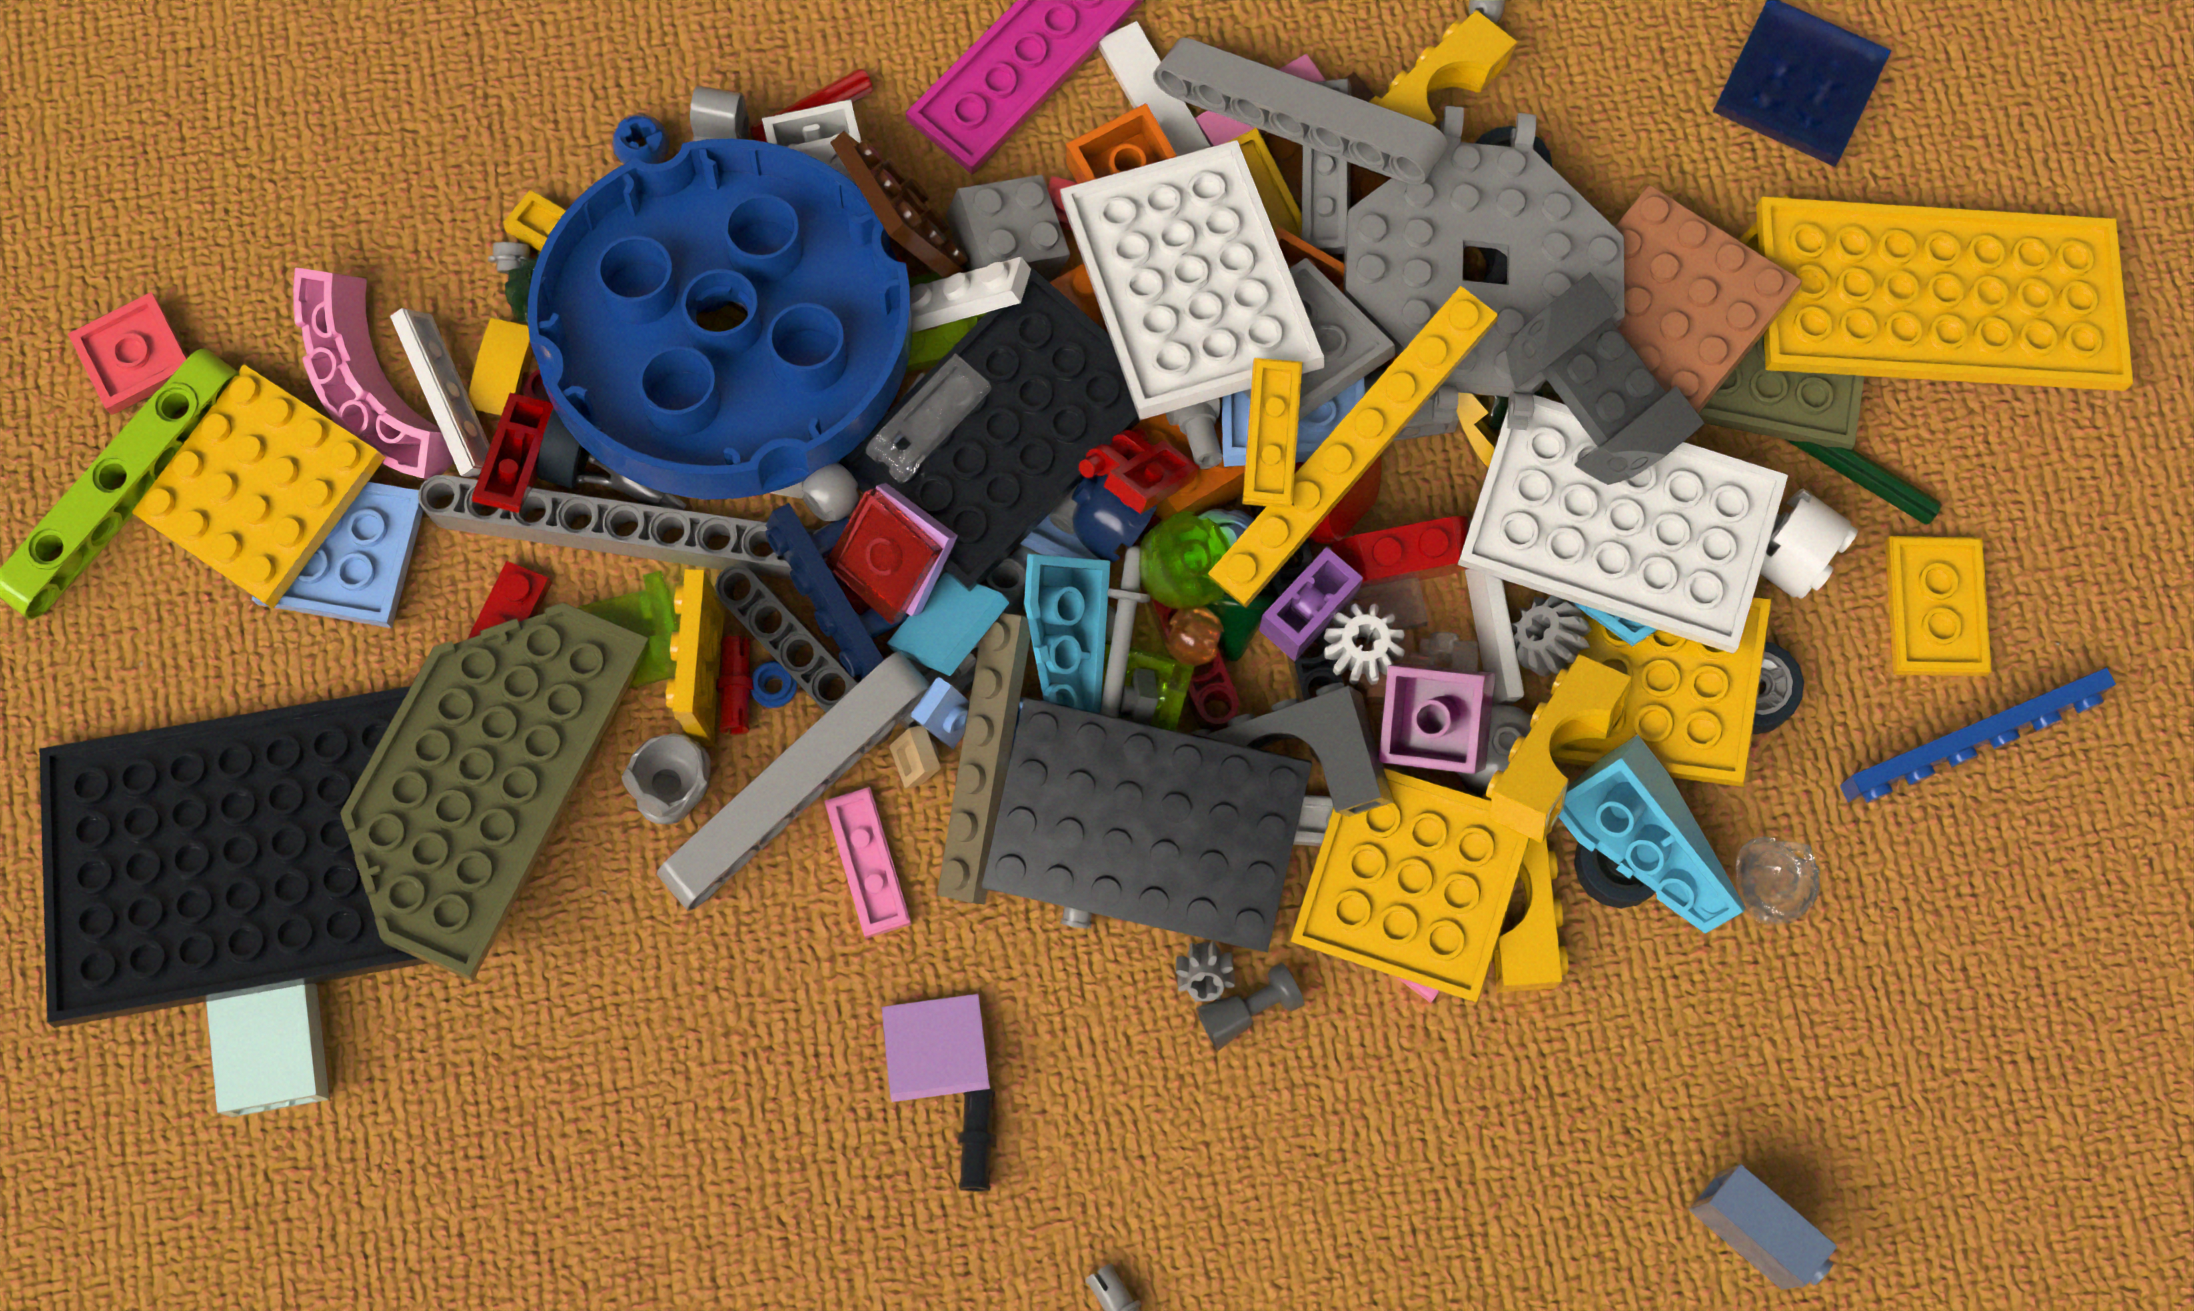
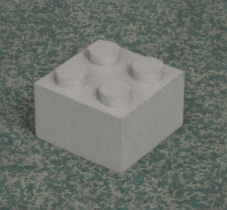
M1043 175L957 189L946 213V218L953 239L969 257V260L964 263L969 271L986 267L994 262H1004L1022 257L1031 269L1036 270L1047 281H1053L1058 278L1070 256V252Z

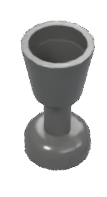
M1282 962L1269 970L1267 978L1270 985L1244 999H1241L1239 995H1233L1196 1007L1197 1015L1208 1037L1218 1051L1253 1024L1252 1016L1278 1002L1288 1011H1294L1304 1006L1305 1003L1291 973Z

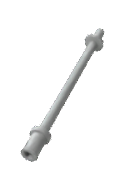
M1131 546L1126 551L1120 590L1108 589L1107 591L1109 597L1118 599L1100 713L1119 717L1137 602H1150L1151 596L1139 593L1145 557L1143 549L1139 546ZM1064 907L1060 923L1078 928H1091L1092 913Z

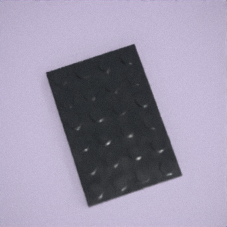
M1032 268L1021 303L988 312L880 420L872 432L838 463L851 473L858 483L857 490L869 501L876 486L887 483L958 535L943 569L970 592L977 584L980 585L1085 478L1079 471V463L1086 458L1088 451L1100 444H1111L1113 436L1124 430H1132L1141 420L1138 417L1110 335Z
M1025 696L981 888L1268 953L1312 762L1310 760Z

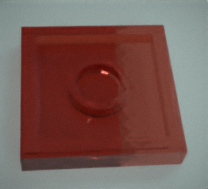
M874 488L864 493L825 563L830 570L888 623L894 624L900 622L943 548L881 492Z

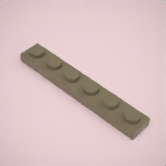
M1002 613L980 639L937 896L975 904L986 903L988 889L981 887L1009 767L1031 636L1028 619L1025 616Z

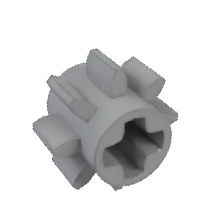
M1204 942L1196 945L1191 943L1189 944L1187 957H1176L1179 992L1188 990V993L1194 998L1195 1002L1221 1000L1224 987L1233 988L1235 986L1233 955L1231 952L1222 954L1220 948L1216 946V942Z

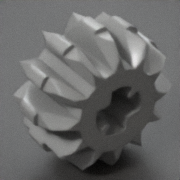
M1553 595L1547 600L1535 596L1532 608L1529 610L1528 608L1519 607L1522 618L1519 622L1511 623L1512 631L1516 633L1513 638L1518 663L1526 669L1530 668L1540 676L1548 677L1551 672L1558 674L1562 668L1566 669L1567 663H1574L1579 650L1590 648L1587 640L1583 637L1592 629L1588 622L1583 619L1584 614L1582 610L1574 603H1569L1565 599Z

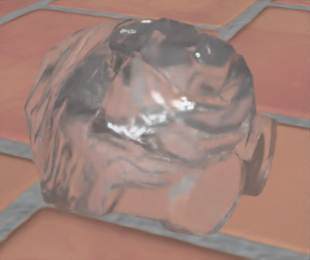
M1760 836L1749 840L1741 847L1735 866L1737 890L1739 897L1746 907V912L1750 913L1756 921L1765 925L1793 923L1814 905L1821 886L1820 869L1816 865L1811 846ZM1792 851L1803 854L1805 859L1797 857Z

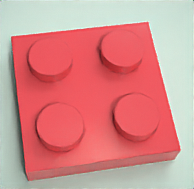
M152 292L68 333L105 409L111 415L153 395L188 358L158 299Z

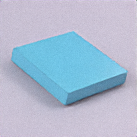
M945 572L934 585L922 613L913 617L909 615L886 644L894 653L901 651L907 659L950 676L1006 609L1009 602L1001 592L979 584L969 592L950 574Z

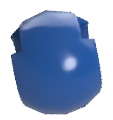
M643 113L629 115L619 122L612 141L614 154L623 164L635 158L649 164H660L665 159L670 143L668 131L655 117ZM643 138L647 144L639 147L635 140Z

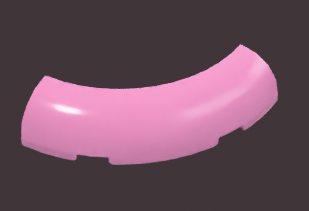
M295 267L293 287L294 319L296 326L302 328L303 341L307 353L303 357V363L314 390L333 421L378 450L386 457L382 462L386 466L402 473L425 479L435 475H442L454 460L439 426L418 415L398 396L386 379L374 353L366 317L367 278Z

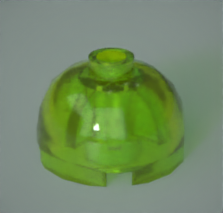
M1191 511L1177 513L1159 521L1144 535L1139 549V572L1142 586L1153 599L1162 605L1179 610H1191L1219 600L1226 593L1209 578L1208 572L1230 549L1228 539L1214 521L1209 518L1201 520L1197 516H1193L1192 514L1195 512Z

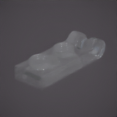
M955 353L869 442L866 454L877 463L883 461L890 468L889 474L899 483L907 482L916 473L919 464L992 390L990 383ZM902 437H905L911 445L901 453L895 448V445Z

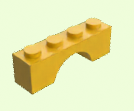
M1475 10L1465 21L1462 22L1459 19L1454 21L1443 35L1442 42L1437 47L1432 44L1429 45L1418 57L1415 67L1409 73L1405 70L1401 71L1391 82L1388 93L1383 98L1375 96L1369 102L1434 126L1436 118L1429 107L1427 96L1436 90L1450 87L1463 88L1480 93L1506 68L1517 41L1478 10Z
M1580 654L1569 670L1562 668L1553 683L1551 690L1553 696L1548 704L1542 701L1539 703L1530 722V728L1532 729L1527 737L1518 736L1509 753L1508 762L1510 763L1504 772L1497 770L1488 785L1486 796L1491 798L1489 819L1542 843L1564 808L1568 779L1557 769L1551 755L1560 746L1576 739H1606L1627 705L1632 677Z
M1486 794L1482 795V799L1491 801V798L1487 797ZM1546 837L1542 843L1530 838L1519 872V878L1525 893L1524 912L1519 924L1513 930L1499 937L1495 948L1493 960L1497 993L1555 989L1562 982V975L1568 974L1567 950L1565 946H1558L1556 928L1562 927L1563 924L1562 904L1560 898H1553L1551 880L1557 879V858L1555 851H1548Z

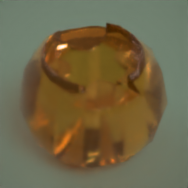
M1193 605L1180 609L1174 614L1169 622L1173 626L1168 641L1164 640L1169 654L1184 665L1196 667L1209 663L1219 651L1216 645L1221 631L1224 632V627L1219 617L1207 608Z

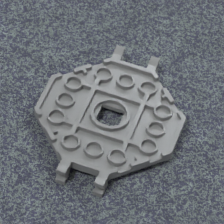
M1445 106L1444 122H1440L1439 130L1446 137L1448 145L1427 179L1421 185H1412L1391 178L1348 210L1345 232L1343 294L1395 344V352L1400 355L1460 286L1465 288L1498 314V321L1433 394L1432 421L1451 423L1453 409L1456 410L1458 406V392L1508 397L1507 428L1526 430L1528 427V416L1532 417L1534 414L1533 394L1541 388L1547 379L1539 372L1521 386L1515 388L1509 369L1506 349L1524 326L1589 272L1592 273L1619 309L1609 317L1618 328L1625 316L1624 236L1533 150L1536 131L1535 114H1517L1516 129L1512 128L1511 147L1461 142L1464 107ZM1468 246L1494 248L1505 254L1507 257V285L1463 281V249Z

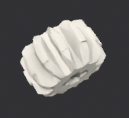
M1356 603L1350 607V617L1340 612L1336 613L1333 618L1335 627L1327 628L1324 634V639L1331 643V645L1325 648L1324 657L1330 660L1339 659L1333 668L1335 675H1340L1347 669L1352 671L1350 675V683L1352 685L1358 683L1361 674L1366 675L1371 685L1377 684L1379 671L1387 675L1388 665L1394 664L1393 661L1402 660L1405 650L1397 645L1403 641L1404 631L1401 629H1390L1395 621L1393 613L1385 615L1382 619L1378 618L1379 607L1376 604L1370 606L1368 614H1363L1361 607ZM1357 638H1367L1366 644L1372 641L1371 651H1362L1363 645L1357 648L1355 646Z

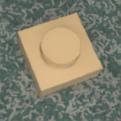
M922 725L908 728L889 745L905 789L921 786L941 769L938 761L937 747L930 740L927 729Z

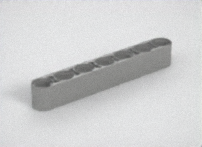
M1179 38L1153 72V79L1157 86L1171 97L1408 184L1421 185L1447 149L1448 143L1443 133L1426 122L1190 38Z
M897 651L887 657L668 858L657 870L656 875L687 911L697 908L911 713L931 686L930 683L901 651Z

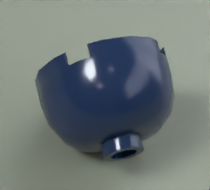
M1107 474L1096 476L1094 479L1085 477L1078 484L1071 497L1077 503L1072 516L1073 530L1082 545L1101 560L1110 561L1111 564L1120 558L1113 551L1121 543L1129 548L1133 545L1147 526L1157 505L1140 514L1133 508L1123 504L1116 495L1104 487L1108 477Z

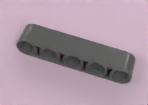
M739 565L729 566L721 571L715 584L716 593L720 601L826 713L860 682L856 676L851 677L840 659L763 578L748 568ZM749 579L751 584L749 594L744 599L736 601L733 594L734 587L741 580ZM779 611L782 615L781 626L774 633L767 634L764 628L766 618L771 613ZM804 645H812L814 651L813 659L808 665L798 667L795 660L797 651ZM835 678H843L846 686L844 694L839 699L830 701L826 692L829 683ZM893 729L886 736H884L875 746L881 745L882 743L887 741L890 735L892 734Z

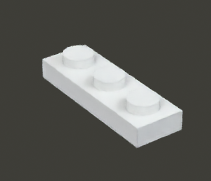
M1018 257L1004 262H994L986 267L969 272L956 273L948 278L927 284L915 285L910 288L912 333L1021 303L1031 268L1022 257Z

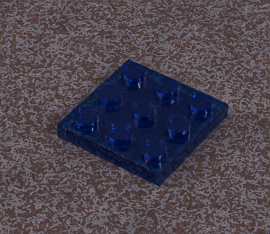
M1767 0L1712 112L1836 167L1892 50L1780 0Z

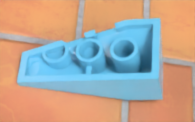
M1027 554L1024 604L1043 700L1100 713L1110 561Z
M1636 735L1600 758L1567 786L1564 808L1558 817L1575 839L1591 852L1596 848L1619 865L1616 870L1630 879L1633 875L1656 892L1657 899L1703 933H1708L1744 912L1745 905L1669 773L1639 735Z

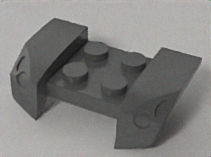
M1589 272L1524 326L1506 349V354L1515 388H1518L1539 372L1548 380L1597 445L1595 449L1578 460L1574 465L1591 477L1610 485L1633 478L1667 456L1705 423L1677 386L1667 392L1664 391L1609 318L1619 309L1592 273Z

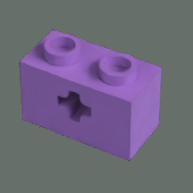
M1326 547L1263 614L1259 631L1295 662L1333 621L1334 615L1341 612L1358 594L1363 577Z

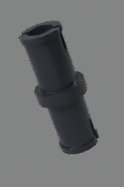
M992 1089L963 1092V1095H965L963 1132L958 1133L957 1145L962 1146L959 1189L962 1191L987 1192L991 1189V1185H989L991 1147L996 1146L997 1136L992 1134L993 1099L995 1097V1091Z

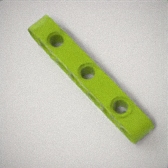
M206 348L193 352L168 381L154 393L0 568V599L28 620H34L42 616L134 515L131 513L211 406L215 405L216 400L233 377L239 376L238 371ZM189 406L184 416L173 419L177 410ZM126 476V481L121 487L111 490L112 484L116 479ZM63 546L61 555L55 560L49 561L51 552L57 547Z

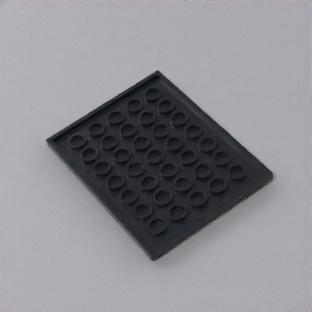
M411 686L39 748L47 1023L56 1028L429 963L385 944L380 938L375 916L340 814Z

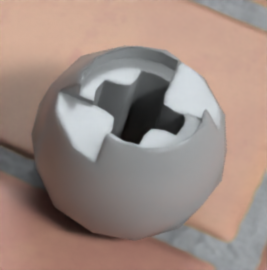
M836 462L818 469L808 476L805 481H802V491H804L802 499L808 508L821 520L839 521L849 516L858 505L859 495L856 491L858 483L844 466Z

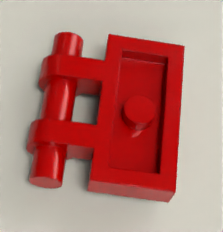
M1141 428L1133 431L1124 430L1113 436L1111 444H1100L1088 451L1086 458L1079 463V471L1086 478L1107 474L1108 477L1104 487L1116 495L1123 504L1133 508L1140 514L1192 483L1200 466L1164 440L1154 446L1149 444L1148 435Z

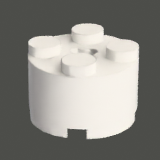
M1803 488L1786 502L1793 507L1791 512H1784L1781 516L1777 514L1760 571V575L1793 598L1798 597L1800 599L1811 588L1817 591L1823 586L1834 569L1828 563L1837 551L1840 553L1844 552L1858 533V530L1851 525L1848 519Z

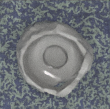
M672 733L649 738L632 754L630 763L622 775V781L627 791L636 799L638 810L647 820L655 824H675L684 819L704 797L711 780V760L706 749L700 746L699 742L685 736V734Z

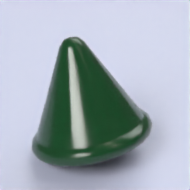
M1216 585L1205 586L1197 593V597L1205 608L1225 657L1233 662L1241 659L1261 624L1263 614L1277 600V596L1272 591L1264 588L1247 608Z

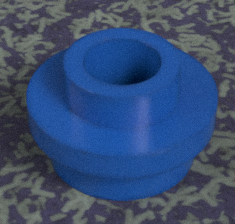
M769 661L761 664L751 676L754 690H751L754 699L764 707H783L794 698L797 692V681L778 661ZM772 679H779L783 682L782 688L776 693H770L766 690V684Z

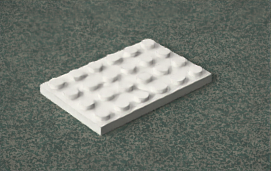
M1237 140L1060 189L1063 206L1140 420L1251 389L1254 358L1303 362L1302 374L1324 368V355Z
M1533 395L1534 414L1532 417L1528 416V427L1526 430L1507 428V409L1457 565L1734 654L1739 647L1788 475L1682 442L1667 456L1633 478L1607 485L1574 465L1578 460L1595 449L1597 445L1565 404Z

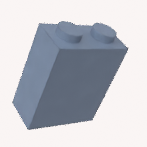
M1741 1164L1718 1172L1688 1209L1781 1290L1795 1287L1803 1288L1809 1282L1815 1286L1833 1266V1262L1828 1257L1836 1249L1837 1245Z

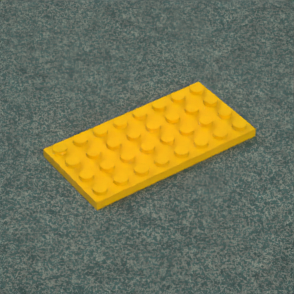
M1761 197L1756 205L1759 254L1802 280L1800 290L1764 333L1766 370L2126 391L2133 384L2116 219Z

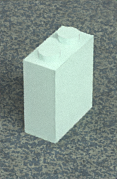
M312 983L206 1002L217 1113L229 1117H237L329 1100L316 984Z

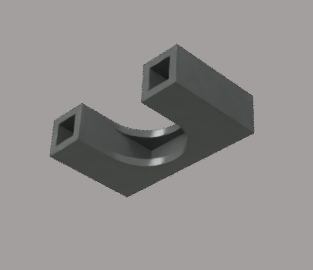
M1343 683L1324 686L1316 691L1317 697L1300 702L1298 698L1278 702L1271 706V713L1255 717V714H1244L1227 721V728L1213 733L1211 729L1191 732V734L1261 750L1272 743L1284 739L1304 740L1314 749L1320 759L1336 813L1350 817L1393 803L1382 762H1379V751L1362 694L1350 686L1344 687Z

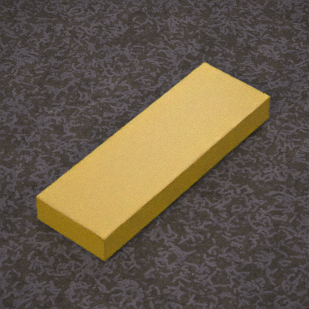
M1263 358L1253 359L1242 504L1282 508L1292 507L1303 362Z

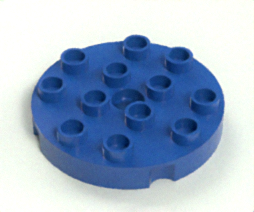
M729 138L682 143L679 153L667 162L649 164L635 158L605 175L574 201L549 234L539 254L528 296L527 320L530 343L546 392L554 410L567 430L591 455L619 475L664 493L703 500L736 499L763 495L805 481L808 476L818 469L838 462L852 452L884 417L903 381L910 357L912 308L906 263L898 262L891 248L890 236L859 187L842 173L816 158L781 145L756 140ZM729 301L740 303L746 306L748 310V317L745 321L727 331L715 332L705 330L699 327L697 323V315L700 312L717 311L727 305Z

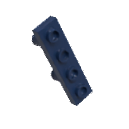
M790 503L772 512L765 525L768 529L766 530V538L773 551L779 556L783 554L792 569L790 577L797 591L802 596L808 595L817 611L814 612V615L822 632L828 637L832 635L841 650L839 658L844 669L851 677L857 676L859 681H862L884 661L873 639L903 623L907 619L906 613L889 599L861 614L856 613L824 561V558L850 545L856 532L853 524L845 517L810 534L805 530Z

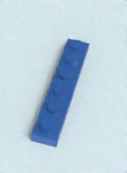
M2108 668L2102 669L1858 772L1844 781L1840 788L1848 803L1861 797L1864 798L1866 804L1892 793L1891 784L1906 779L1910 786L1936 774L1933 767L1948 761L1951 768L1977 757L1976 748L1991 743L1995 750L2020 738L2018 731L2033 725L2035 731L2038 732L2063 720L2060 713L2074 707L2077 714H2081L2105 702L2102 694L2115 686L2116 683Z

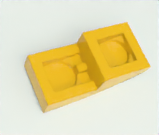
M490 318L477 356L468 393L474 410L502 415L509 393L520 394L523 372H529L533 352L528 325Z
M1458 392L1456 411L1462 428L1479 458L1489 468L1498 440L1496 434L1482 419L1489 413V398L1482 394Z

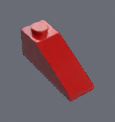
M509 393L472 494V502L516 513L520 512L538 478L536 473L537 461L544 431L553 410L552 403Z

